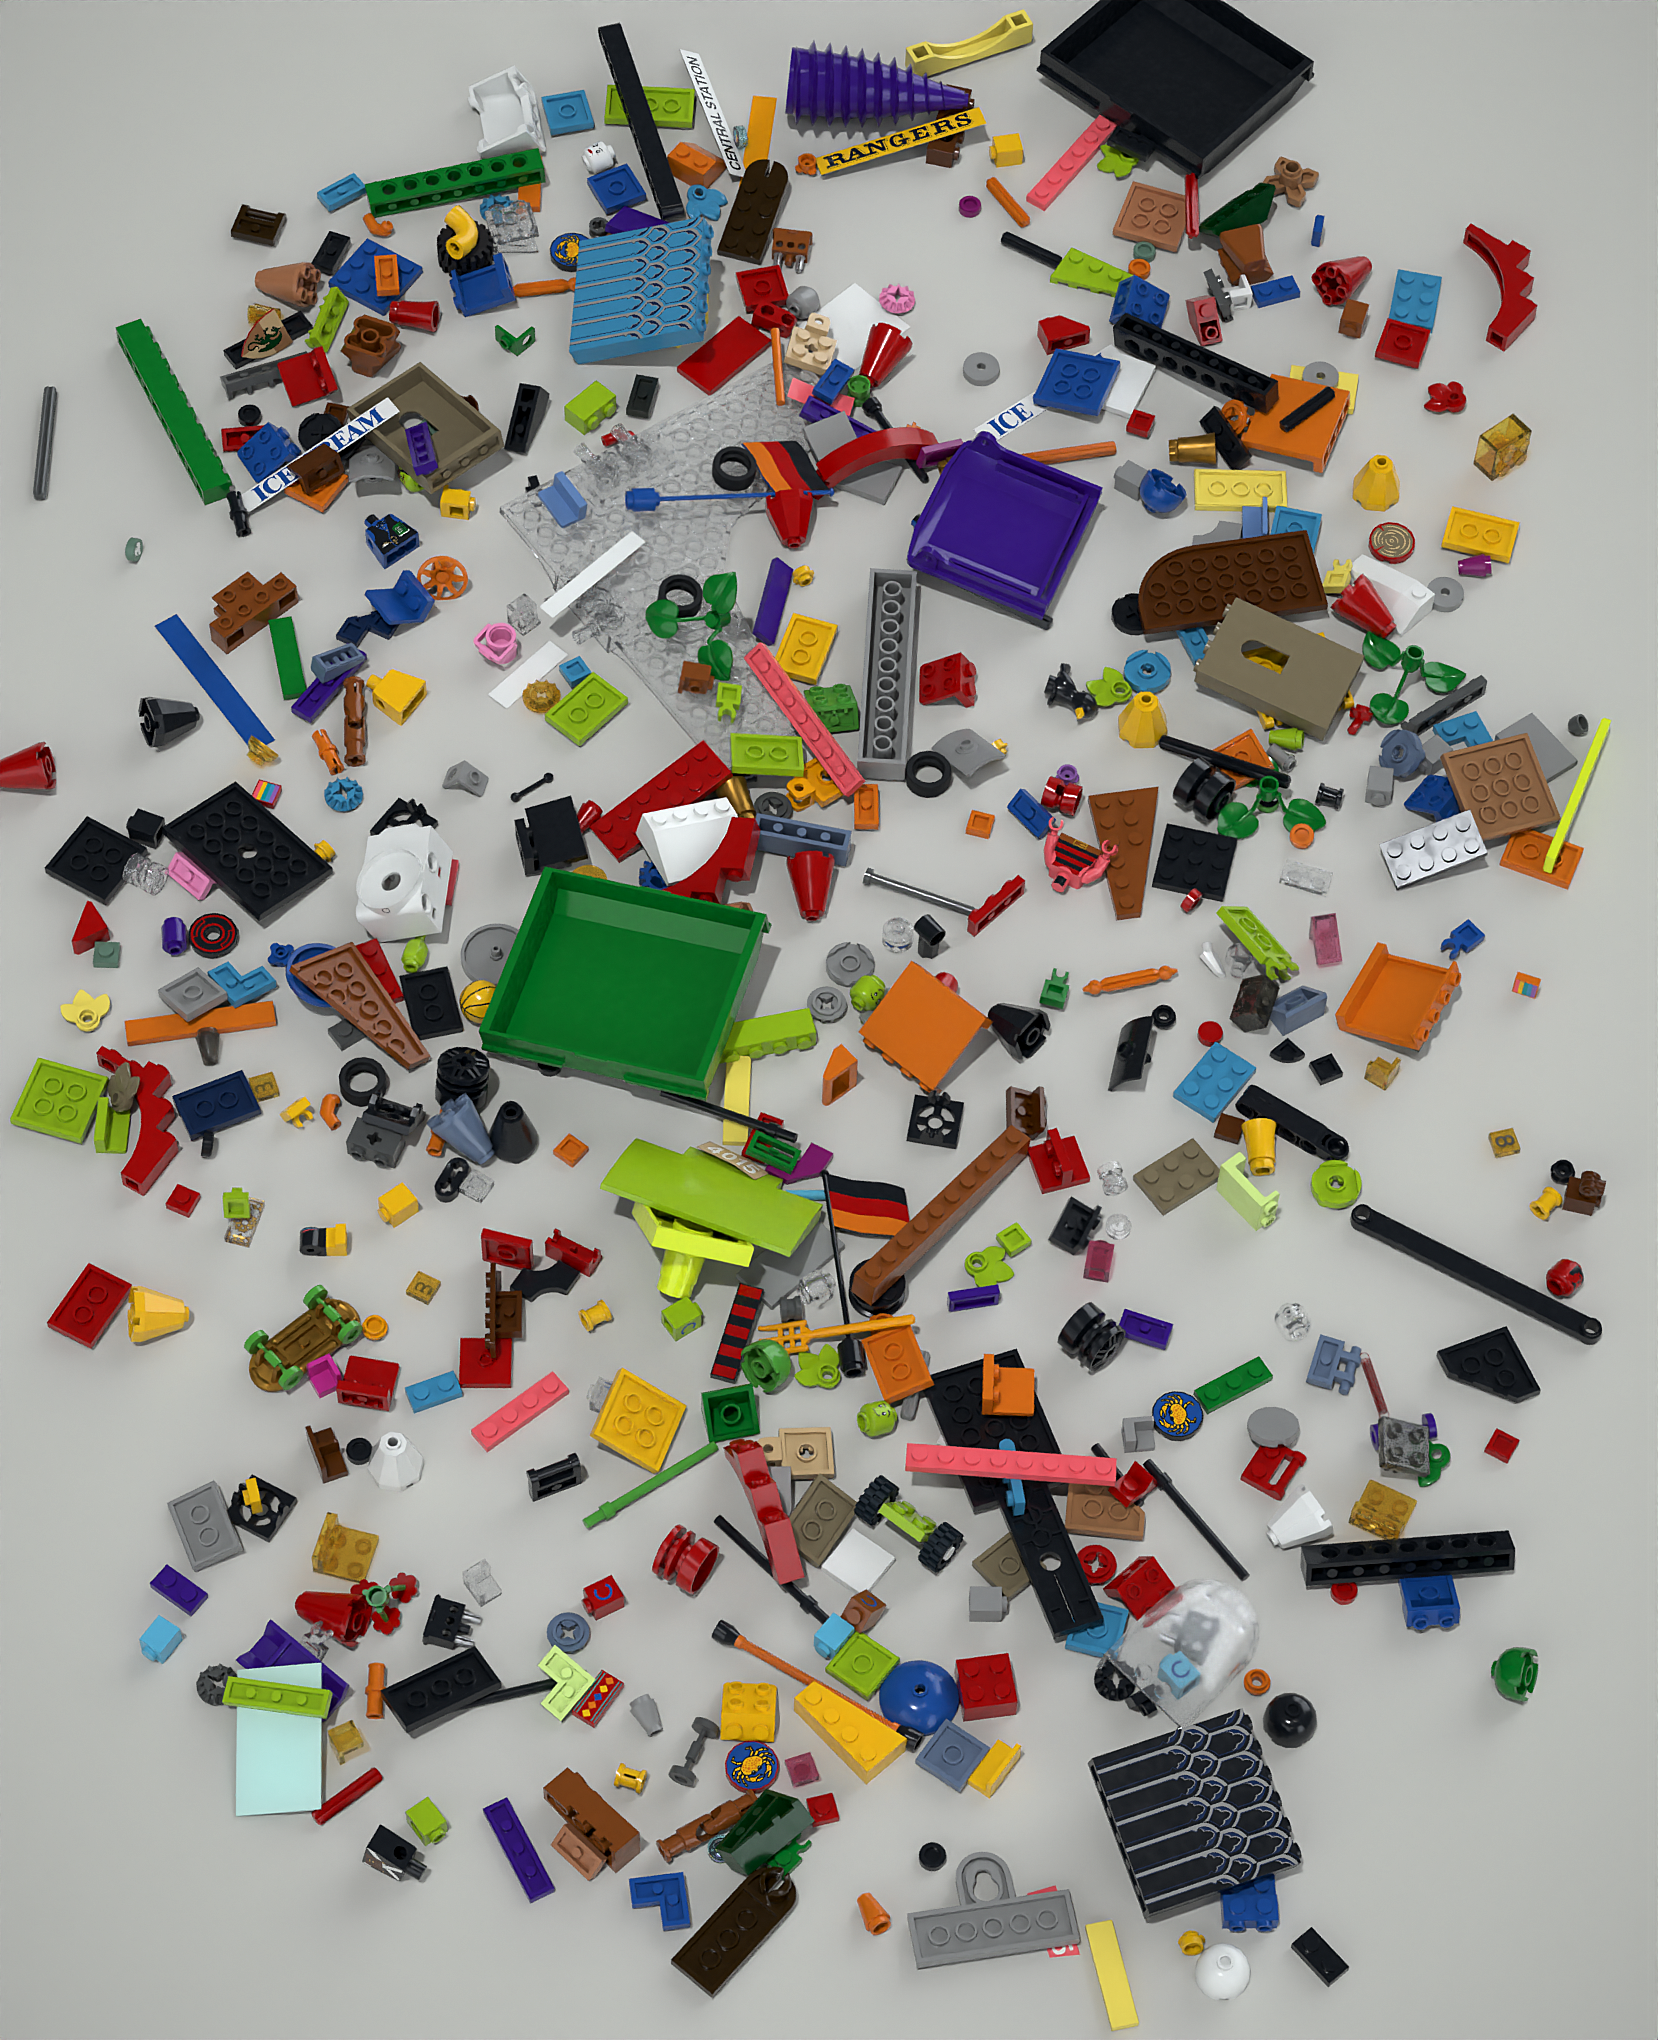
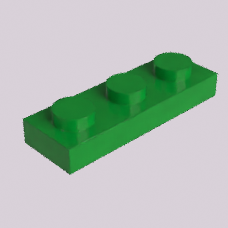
M1258 1356L1195 1389L1193 1395L1208 1415L1272 1381L1273 1375Z

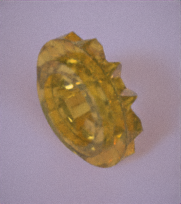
M536 679L535 683H528L527 688L523 690L524 705L536 713H546L560 701V690L557 689L555 683L551 684L547 679L544 682H539ZM545 692L546 698L542 696L537 698V693L543 694Z

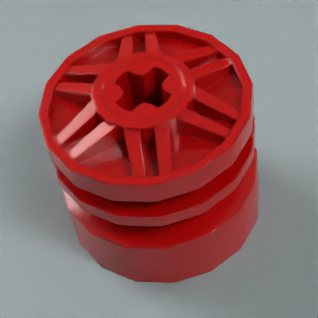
M679 1524L670 1531L660 1545L653 1562L652 1572L658 1576L663 1575V1578L667 1581L672 1580L677 1575L676 1586L690 1594H694L701 1588L712 1571L719 1554V1547L705 1538L699 1539L694 1544L696 1534L691 1530L687 1532V1529Z

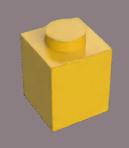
M1019 133L993 136L992 146H989L990 159H994L996 168L1022 164L1023 147Z
M403 1182L378 1198L379 1209L377 1211L384 1222L389 1221L394 1228L419 1212L418 1199Z

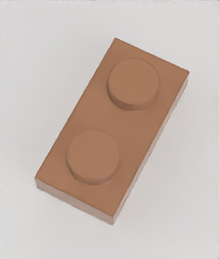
M570 1823L563 1825L551 1843V1846L588 1881L596 1877L608 1859Z

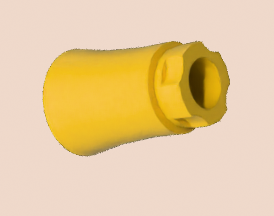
M1267 1118L1248 1120L1241 1125L1245 1139L1250 1171L1256 1176L1270 1175L1275 1171L1276 1122Z

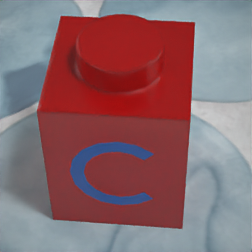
M612 1575L583 1588L584 1599L581 1600L586 1613H592L596 1621L624 1608V1596Z

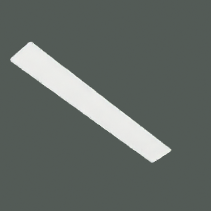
M631 531L544 602L540 608L554 618L642 546L645 541Z

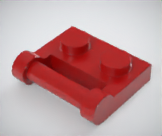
M1282 1444L1272 1448L1260 1445L1243 1471L1240 1480L1273 1499L1281 1500L1285 1495V1488L1298 1468L1303 1467L1307 1458L1303 1453L1293 1451ZM1283 1460L1289 1461V1465L1276 1485L1270 1484V1480Z

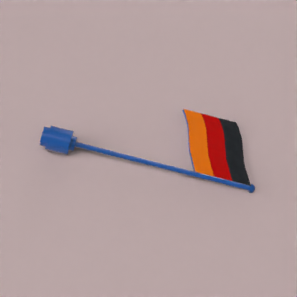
M797 441L746 442L741 445L753 454L761 477L773 492L660 497L659 492H655L654 488H632L631 491L625 492L626 510L643 512L655 511L656 506L660 505V501L757 498L769 495L776 497L775 492L779 490L797 488L802 489L805 495H807L808 491L812 495H829L832 497L835 492L833 488H828L819 477L806 451Z

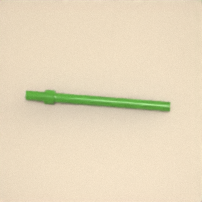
M712 1441L611 1503L607 1501L598 1507V1511L582 1520L585 1527L588 1529L603 1519L608 1520L615 1516L616 1511L718 1451V1446Z

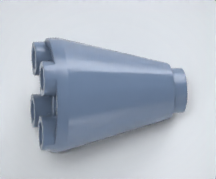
M466 1093L459 1096L455 1101L450 1099L441 1106L442 1112L439 1115H434L427 1121L426 1124L436 1135L472 1161H477L479 1165L486 1162L495 1153L491 1149L493 1145L477 1110Z

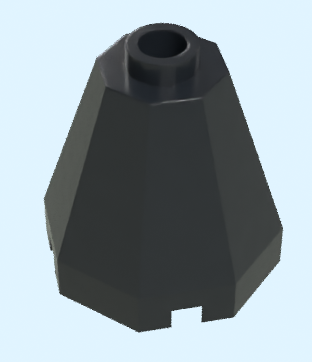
M144 697L140 699L139 717L144 716V723H140L141 731L147 745L151 747L165 745L196 727V723L199 721L198 708L194 707L190 702L157 697Z
M998 1003L991 1007L988 1012V1018L993 1021L990 1025L991 1029L1011 1055L1017 1059H1023L1022 1056L1031 1058L1046 1040V1037L1043 1035L1044 1030L1049 1031L1051 1026L1047 1013L1036 1008Z

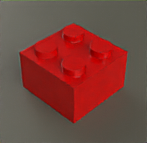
M1009 1653L956 1660L954 1674L959 1692L963 1722L1016 1715L1018 1702Z

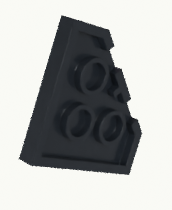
M1507 1326L1437 1351L1436 1356L1449 1378L1516 1403L1540 1394L1541 1389Z

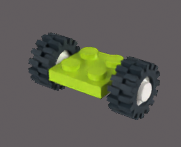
M879 1475L864 1490V1494L859 1497L854 1513L871 1526L876 1525L877 1522L881 1521L882 1516H885L917 1541L925 1542L919 1552L918 1560L933 1572H939L941 1568L943 1569L946 1566V1563L950 1562L951 1557L956 1554L955 1551L959 1549L964 1535L947 1522H943V1524L936 1528V1522L927 1516L921 1517L915 1512L916 1508L906 1501L896 1502L897 1498L895 1497L899 1494V1487L883 1475Z

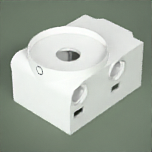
M414 823L386 828L379 835L368 836L365 860L356 884L359 898L358 905L356 906V917L358 922L365 927L374 939L377 938L379 943L441 933L453 851L432 826L419 827ZM395 874L400 875V884L395 889L389 891L390 881L394 882Z

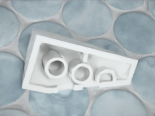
M1363 554L1352 563L1351 577L1355 581L1361 574H1364L1371 581L1394 618V623L1397 627L1393 631L1400 637L1432 611L1435 594L1418 580Z

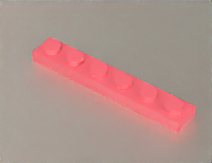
M1099 115L1027 194L1026 201L1045 211L1100 150V146L1107 142L1118 125L1110 119Z

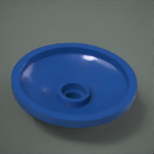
M323 943L306 944L296 949L287 961L285 974L290 988L299 998L311 1005L324 1008L332 1007L289 971L290 967L335 949L336 947Z
M923 1660L908 1661L896 1666L881 1684L879 1705L883 1716L888 1721L913 1727L924 1733L923 1736H929L936 1733L945 1719L952 1722L958 1710L959 1692L953 1677L941 1666ZM922 1688L924 1692L919 1694L915 1690Z

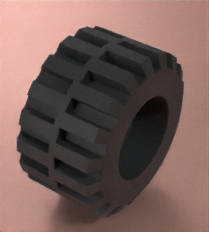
M475 221L478 230L477 244L468 255L459 260L452 258L446 249V242L455 236L456 233L448 225H446V228L441 229L440 235L437 237V253L439 266L442 267L444 273L449 272V276L452 277L451 270L455 269L458 275L461 276L493 265V237L485 225H479L478 221Z

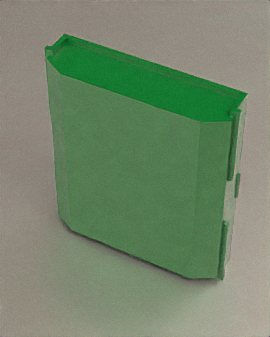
M544 867L479 1028V1034L483 1043L481 1049L554 1067H567L621 1079L625 1083L706 1101L709 1094L708 1088L713 1081L756 966L764 933L769 934L772 924L768 922L767 914L675 895L671 894V892L649 887H638Z

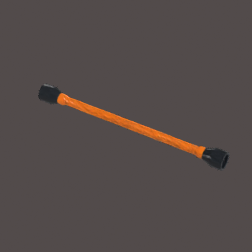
M720 1620L712 1633V1638L724 1645L747 1650L750 1654L764 1660V1662L771 1666L773 1665L776 1669L779 1668L785 1674L790 1675L803 1684L805 1683V1685L809 1686L813 1681L817 1682L907 1738L906 1748L914 1752L918 1748L924 1733L913 1727L888 1721V1719L882 1718L876 1712L873 1713L872 1710L870 1711V1709H867V1707L855 1700L850 1699L846 1695L844 1696V1694L837 1690L835 1691L832 1687L829 1688L828 1685L826 1686V1684L809 1676V1674L800 1671L796 1667L794 1668L791 1664L785 1663L779 1657L774 1656L770 1652L768 1653V1651L761 1647L759 1648L756 1644L753 1645L752 1642L748 1641L746 1637L742 1636L728 1622Z

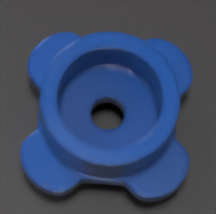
M273 943L270 946L271 955L268 957V962L277 967H285L289 957L294 952V947L290 944L284 946Z

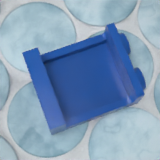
M502 253L493 255L494 265L461 276L458 275L455 269L451 270L452 279L449 282L453 293H456L453 301L456 309H461L465 317L516 300L509 267Z

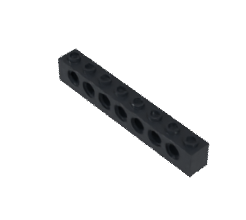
M1125 312L1113 326L1115 346L1225 396L1243 401L1245 405L1267 414L1279 400L1277 380Z
M1509 1530L1301 1546L1300 1567L1306 1586L1514 1570L1515 1547Z

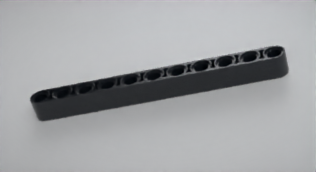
M619 22L598 27L600 43L660 218L665 221L684 216L683 203L622 26Z

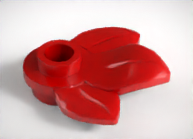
M1455 381L1450 382L1447 386L1442 383L1430 385L1428 393L1432 399L1424 404V408L1434 412H1442L1447 409L1450 412H1460L1464 409L1467 402L1466 396L1463 394V386Z

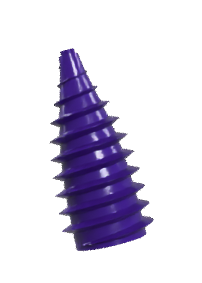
M813 40L809 49L792 47L785 114H792L796 125L802 116H809L812 126H814L818 117H826L829 127L834 118H842L845 128L852 118H858L862 128L868 118H875L879 127L883 118L892 116L896 126L900 116L909 115L913 121L915 115L927 112L930 115L933 111L963 109V107L968 105L969 94L964 93L965 91L944 85L941 81L938 83L928 79L926 72L923 76L913 73L911 63L906 70L897 67L895 57L889 65L882 63L879 52L871 61L865 58L863 48L858 56L854 57L849 55L847 45L841 54L833 53L831 43L828 44L825 51L817 50Z

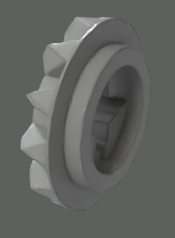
M820 987L809 995L807 1008L810 1009L813 1019L818 1018L822 1023L825 1020L834 1022L836 1018L842 1017L843 1012L846 1010V999L843 993L836 988ZM831 1002V1009L829 1007L822 1009V1003L827 1004Z

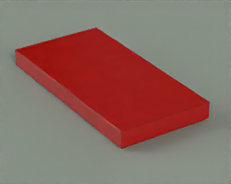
M738 316L677 366V372L711 396L772 345L771 339Z

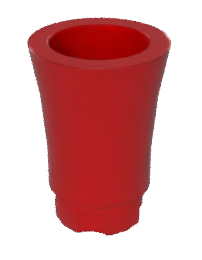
M401 300L400 302H391L389 321L391 323L436 332L440 316L438 301L415 302Z

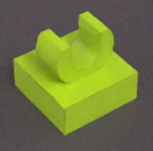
M232 1187V1192H223L224 1218H250L249 1192H242V1187Z

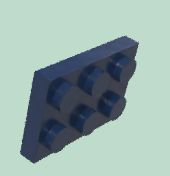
M243 1070L172 1096L174 1105L190 1140L202 1137L204 1131L215 1132L261 1114V1109Z

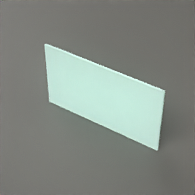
M322 1663L237 1670V1677L322 1689ZM237 1707L236 1817L322 1810V1718Z

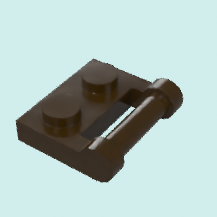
M242 204L232 226L231 237L274 246L281 228L285 225L286 214L281 212L275 214L250 208L249 205Z

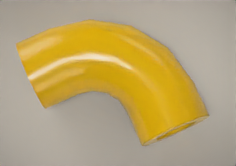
M457 205L449 211L444 222L456 233L455 236L446 242V249L452 258L459 260L468 255L476 246L478 230L471 216L460 205Z

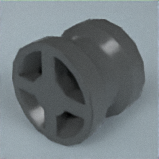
M795 1296L793 1299L780 1297L781 1322H787L789 1319L802 1320L801 1297Z

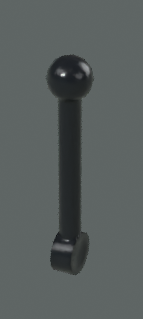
M546 773L544 778L518 793H512L510 796L511 800L517 802L521 796L545 782L551 783L553 781V774Z

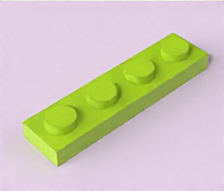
M228 1676L222 1702L229 1706L327 1719L333 1693L326 1689Z

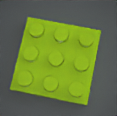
M38 1057L10 1118L11 1124L82 1144L97 1111L98 1097H103L109 1083V1078Z

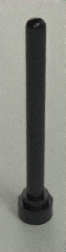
M870 397L862 404V409L866 415L875 418L883 430L893 428L883 415L882 404L877 397ZM905 459L920 481L926 483L929 480V476L923 468L919 469L916 464L917 460Z

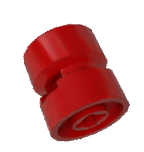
M1050 776L1042 795L1041 805L1053 810L1058 807L1060 812L1073 816L1080 803L1083 786L1071 782L1066 785L1064 780Z

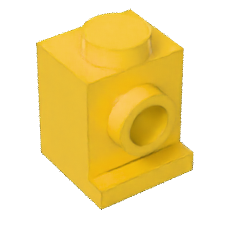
M446 484L443 487L440 500L441 517L469 520L470 511L475 510L476 498L471 497V491L449 489V485Z

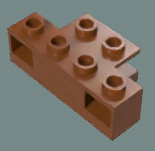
M247 571L212 597L218 604L213 608L214 614L218 618L209 624L211 641L225 654H229L269 624L268 620L277 619L298 603L297 586L282 572L263 585Z

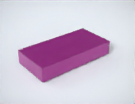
M962 439L921 447L916 461L919 469L935 466L939 461L953 456L963 444Z

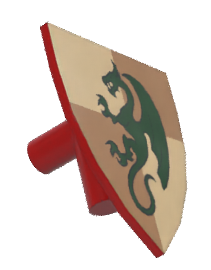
M271 309L255 322L244 342L242 357L252 359L265 358L278 353L293 342L274 309Z

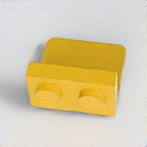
M738 1681L724 1683L720 1740L774 1742L777 1687L768 1683L752 1684Z

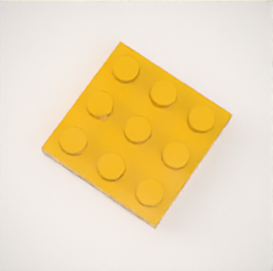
M622 1367L615 1375L589 1436L655 1474L659 1472L686 1405Z

